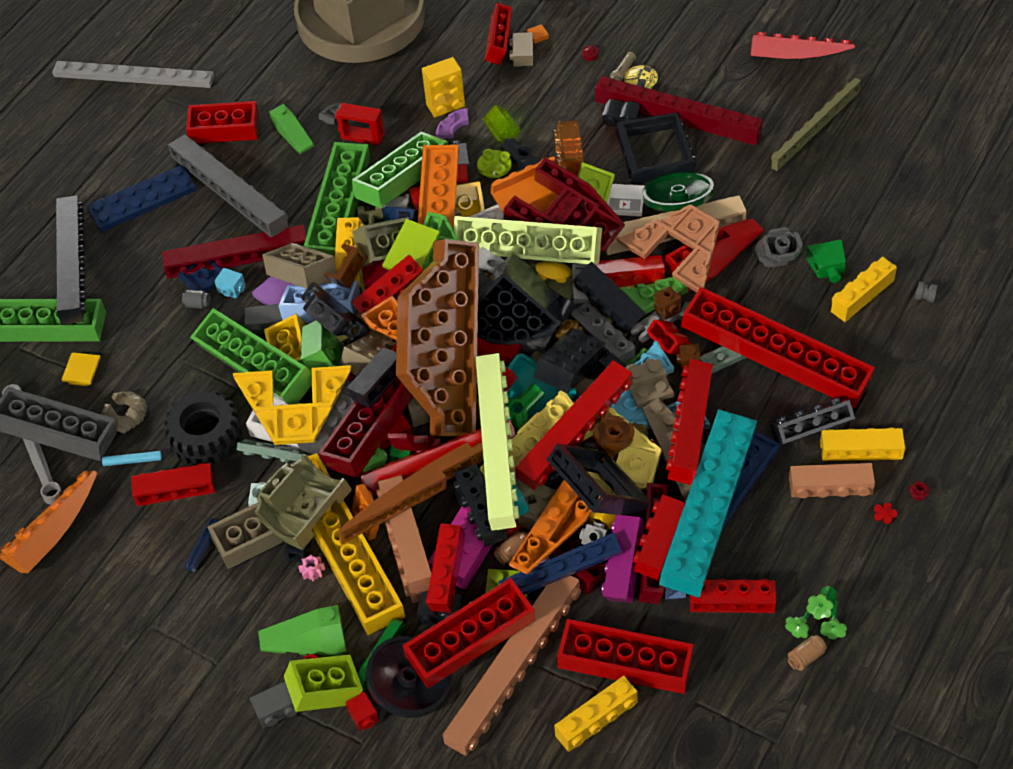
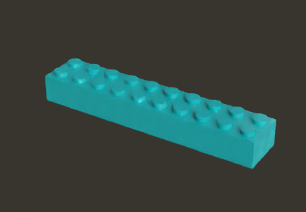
M718 409L664 563L659 585L700 598L754 435L756 420Z

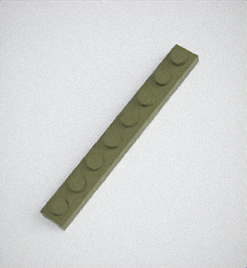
M854 78L850 83L848 82L844 89L837 92L830 102L828 101L822 110L817 111L814 117L804 124L802 129L796 131L793 137L783 144L782 148L775 151L771 157V168L778 171L859 93L861 80Z

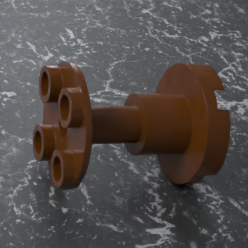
M606 416L601 419V422L596 423L594 427V439L600 446L599 449L607 452L615 462L619 452L628 448L634 440L635 431L633 425L630 422L629 424L625 422L624 418L620 416Z

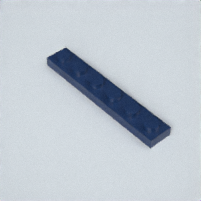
M613 532L540 563L528 575L519 572L498 582L501 584L512 578L523 595L618 556L623 552Z

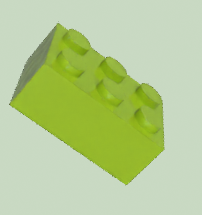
M350 654L293 660L289 662L284 674L295 712L346 706V701L363 691Z

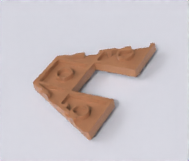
M690 204L683 207L680 211L670 213L664 219H656L649 222L644 227L636 228L634 232L621 238L618 236L616 240L643 259H646L668 234L694 249L676 268L672 276L697 292L700 287L705 288L720 223Z

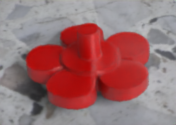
M884 503L883 507L879 504L874 507L876 512L874 518L876 521H882L883 519L885 524L892 523V518L897 517V511L892 509L890 503Z

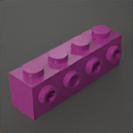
M616 515V519L612 523V533H615L623 553L610 558L605 564L606 579L602 583L601 591L603 597L609 601L633 603L638 574L634 571L636 563L633 562L636 551H641L642 549L639 543L646 522L640 517Z

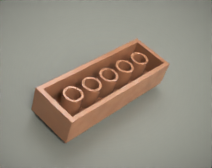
M402 475L378 481L379 490H376L377 497L379 498L402 482ZM409 508L384 523L393 548L395 561L398 565L399 575L403 582L406 597L410 596L411 602L415 603L419 602L421 592H428L431 571L412 508Z

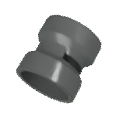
M919 281L915 299H926L927 302L934 303L938 285L931 284L928 286L925 282Z

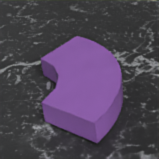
M464 108L448 114V117L439 123L436 129V137L451 139L454 137L457 129L468 125V109Z

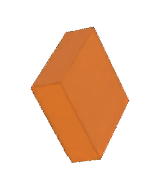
M542 24L527 29V33L533 32L534 44L549 39V34Z

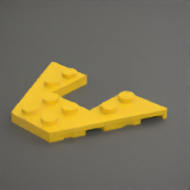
M351 365L312 368L313 403L274 406L272 371L233 373V377L274 445L315 442L352 370Z

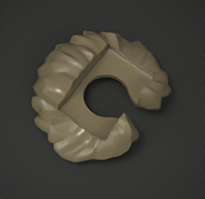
M116 392L113 394L112 399L117 405H128L130 407L125 416L117 415L111 404H105L101 415L114 418L116 421V431L125 434L126 431L135 428L136 425H140V422H143L148 405L145 399L134 392Z

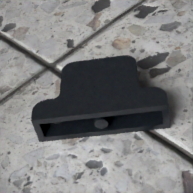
M312 282L301 296V299L306 303L303 310L336 336L346 335L352 341H356L366 336L372 329L315 282ZM354 327L358 329L357 334L353 333Z

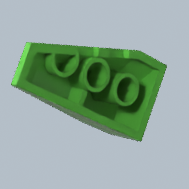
M338 605L316 609L258 631L260 649L263 652L284 654L293 652L305 656L313 654L319 657L347 654Z

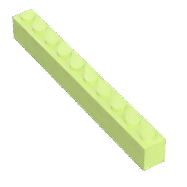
M499 353L476 356L488 520L492 531L516 527V519L519 518L518 506H514V502L518 501L516 489H513V485L516 484L515 472H511V468H514L515 465L513 455L510 456V451H513L512 439H508V435H512L510 423H507V419H510L509 407H505V403H509L508 393L504 391V388L507 387L506 376H503V372H506L505 362L500 360Z

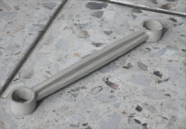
M11 384V385L6 386V387L3 389L2 395L4 394V392L6 391V389H7L8 387L13 388V389H17V390H20V391H22V390H21V388H20L18 385ZM23 438L33 466L42 483L40 493L44 501L51 505L63 492L59 484L53 482L40 443ZM58 490L55 495L46 496L49 491Z

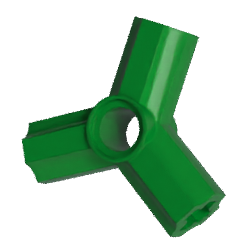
M534 382L518 398H508L509 403H505V407H509L516 435L517 431L530 420L529 411L545 396V393ZM517 406H522V410L519 413L514 412Z

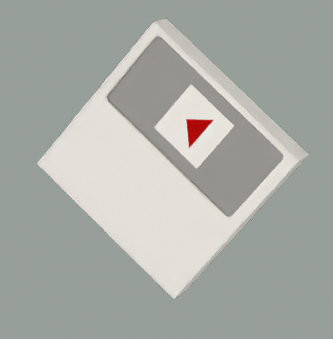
M612 184L607 204L616 215L642 216V191L644 186Z

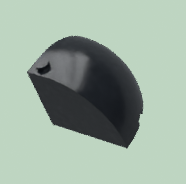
M514 252L508 256L478 290L477 337L485 339L486 342L505 345L526 343L532 341V339L547 335L562 323L560 305L550 288Z

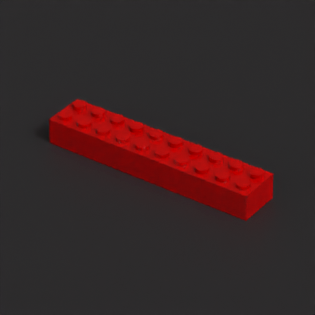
M702 287L699 288L683 313L681 327L829 397H840L841 399L850 400L853 408H856L875 370V367Z

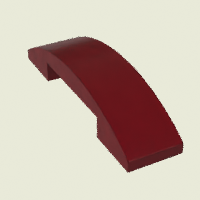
M388 434L390 443L400 451H425L435 441L434 436Z

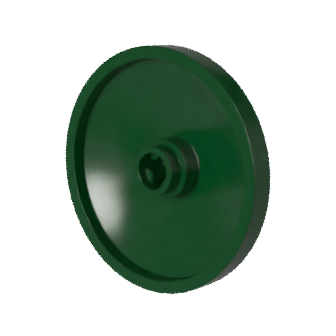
M675 172L662 175L644 186L642 191L643 201L648 207L660 211H680L683 207L690 204L698 207L712 198L714 195V183L710 177L696 172Z

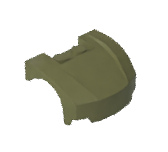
M303 454L301 459L293 464L286 463L267 481L257 497L259 503L255 514L276 536L286 543L303 550L315 535L311 529L334 502L341 504L352 489L345 479L335 480L327 476L312 463L306 454Z

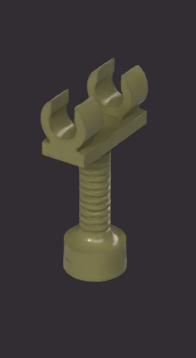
M364 206L357 207L359 219L362 222L368 221V225L374 224L375 220L383 219L382 208L375 206V210L365 211Z

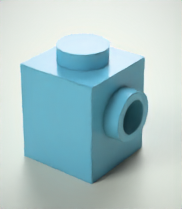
M223 268L215 279L217 291L227 297L230 296L237 299L246 286L241 273Z

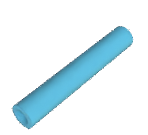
M153 451L102 457L103 466L160 461L162 460V452Z

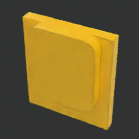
M71 353L62 382H68L70 385H91L101 359L100 355Z

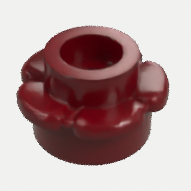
M917 481L910 485L909 491L913 499L921 501L929 495L930 488L927 484Z

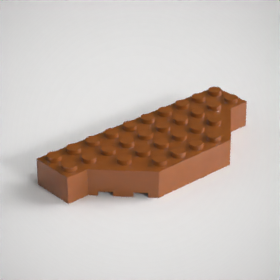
M442 239L434 242L433 262L398 296L396 376L430 416V436L457 438L476 431L479 243L451 239Z

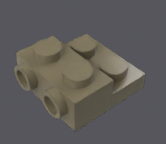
M649 358L643 364L637 366L630 364L626 367V369L632 372L633 383L629 393L637 408L648 405L656 398L662 401L673 397L674 392L666 378V371L660 359L654 360Z

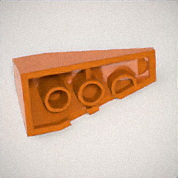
M393 296L360 315L370 328L397 340L398 301Z

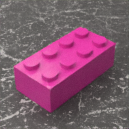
M461 507L451 524L461 525L465 533L456 586L467 590L492 545L484 547L482 541L477 540L474 533L475 525H471L467 518L468 510ZM435 551L428 561L431 572L433 567Z

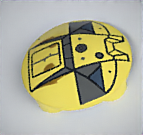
M643 65L628 69L624 75L626 83L652 89L658 80L656 71L651 67Z

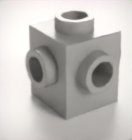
M593 522L592 525L587 524L586 528L582 527L579 539L582 540L581 544L585 545L592 542L590 539L592 533H596L597 539L608 535L609 531L604 529L605 525Z

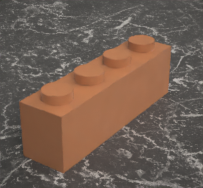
M872 463L790 466L789 482L791 497L806 498L818 496L824 498L827 496L845 497L848 495L867 496L873 494L875 481Z

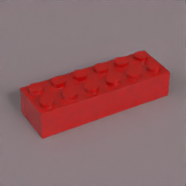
M512 578L405 643L403 645L405 656L426 687L430 688L536 620L535 609Z
M567 619L557 655L558 668L618 680L625 676L632 684L685 694L694 644Z

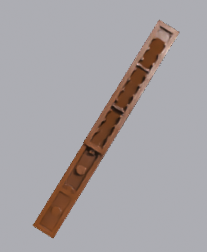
M465 443L391 488L339 529V542L344 544L445 490L446 481L454 477V472L475 464L478 465L484 461L482 443H477L472 448L468 443Z

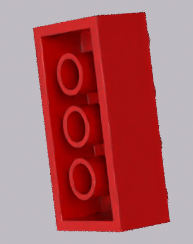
M256 101L189 105L186 131L188 137L193 139L196 144L258 140L259 112Z

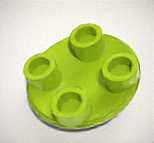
M485 149L477 162L479 172L489 178H499L506 175L512 166L508 152Z

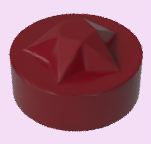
M588 45L582 49V57L586 61H594L599 56L598 48Z

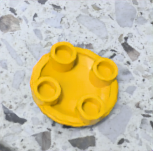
M541 261L535 266L537 274L542 280L549 278L559 283H565L572 274L569 266L561 262Z

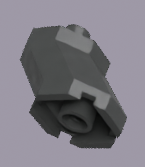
M786 227L770 230L768 235H764L756 245L759 261L766 267L790 264L803 248L799 233L794 232L793 234Z

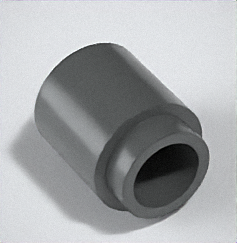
M186 290L182 295V303L185 304L186 308L204 309L210 305V293H206L203 290Z

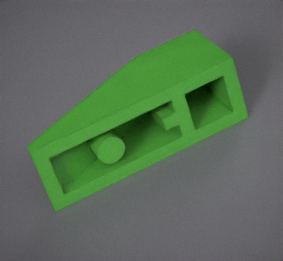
M284 104L269 111L272 126L299 154L314 147L313 142L296 117Z

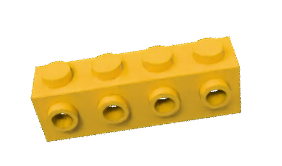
M359 217L337 218L335 249L337 272L347 256V253L341 248L342 244L356 247L352 231L365 225ZM361 270L359 271L356 279L354 280L358 281L359 287L362 286V276H360Z
M881 257L877 262H872L865 272H860L853 282L850 281L841 292L834 294L832 297L831 313L844 322L849 320L894 281L897 266L884 257Z
M622 676L555 724L556 738L568 752L579 747L586 739L597 734L604 726L615 721L625 711L633 708L637 703V690L625 676Z

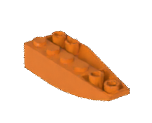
M95 470L82 472L73 485L67 487L63 494L26 528L20 529L15 534L16 538L11 543L8 542L2 547L0 559L20 573H29L68 530L84 504L97 472Z
M565 480L510 561L509 566L528 575L582 526L592 512Z

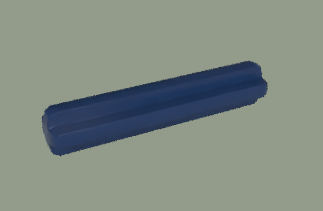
M209 519L185 563L186 570L194 572L197 569L212 541L208 526L218 522L217 519Z

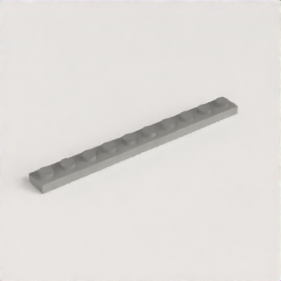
M57 61L52 71L54 77L204 88H211L215 77L212 71Z

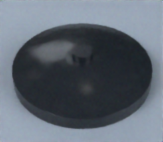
M400 636L384 641L372 652L365 671L367 688L373 699L383 709L394 715L406 718L426 716L438 709L447 697L451 686V674L430 688H427L406 658L403 645L415 637Z

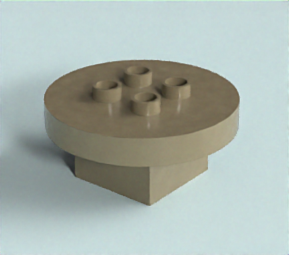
M295 0L294 15L302 41L313 52L334 61L362 63L388 57L410 44L423 27L425 5L424 0Z

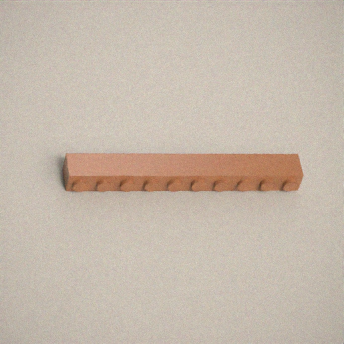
M570 575L544 588L532 605L535 609L536 620L509 638L443 733L444 744L465 756L468 755L470 750H475L481 734H485L488 731L492 718L500 713L505 699H509L513 694L515 684L522 681L526 668L535 662L539 649H543L546 646L548 636L551 632L554 633L561 617L567 615L571 602L578 599L581 589L577 578Z

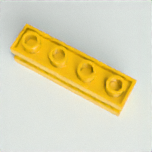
M902 428L828 429L821 432L822 461L903 459L905 444Z

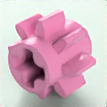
M310 555L305 559H301L303 565L298 567L304 580L309 578L314 581L318 577H322L321 571L325 570L324 563H321L320 556L316 558Z

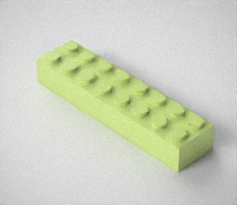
M455 216L454 233L458 240L479 243V251L484 247L499 257H508L514 252L521 259L589 264L592 261L595 265H599L602 228L461 216Z

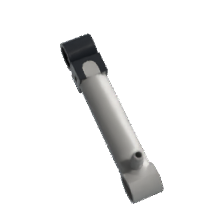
M484 247L479 251V267L490 274H493L505 261ZM550 289L560 305L562 318L568 320L576 304Z

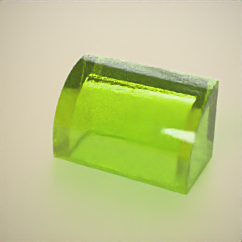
M496 104L482 119L497 141L504 142L508 137L514 138L521 131L508 111Z

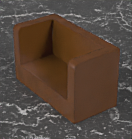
M342 244L341 248L347 253L345 260L337 274L326 272L325 276L333 284L350 289L367 256L359 248Z

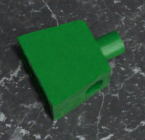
M842 240L807 246L806 259L818 278L829 277L832 283H836L841 279L840 275L845 270Z

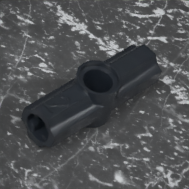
M508 137L501 145V149L508 152L510 157L517 161V166L521 169L541 161L532 154L530 147L522 146L513 138Z

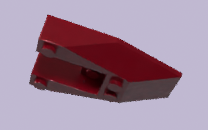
M546 157L536 167L534 181L559 195L547 211L543 213L515 195L504 207L505 220L602 228L600 252L604 253L625 227L622 220L589 183Z

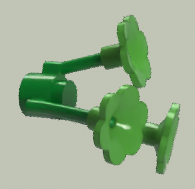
M826 586L821 589L819 595L810 596L805 614L799 618L788 617L786 619V629L797 638H807L809 627L806 625V619L810 614H813L814 618L819 620L823 617L829 618L832 614L829 622L821 624V634L828 636L829 639L845 637L847 626L840 623L837 619V607L839 604L836 601L837 591L830 586Z

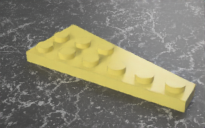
M560 390L558 395L553 400H550L540 413L537 412L517 431V435L512 438L513 451H510V456L513 455L515 467L574 404L567 393ZM588 431L583 440L593 436L594 431ZM483 464L479 468L482 477L485 480V470ZM515 467L511 468V472H515Z

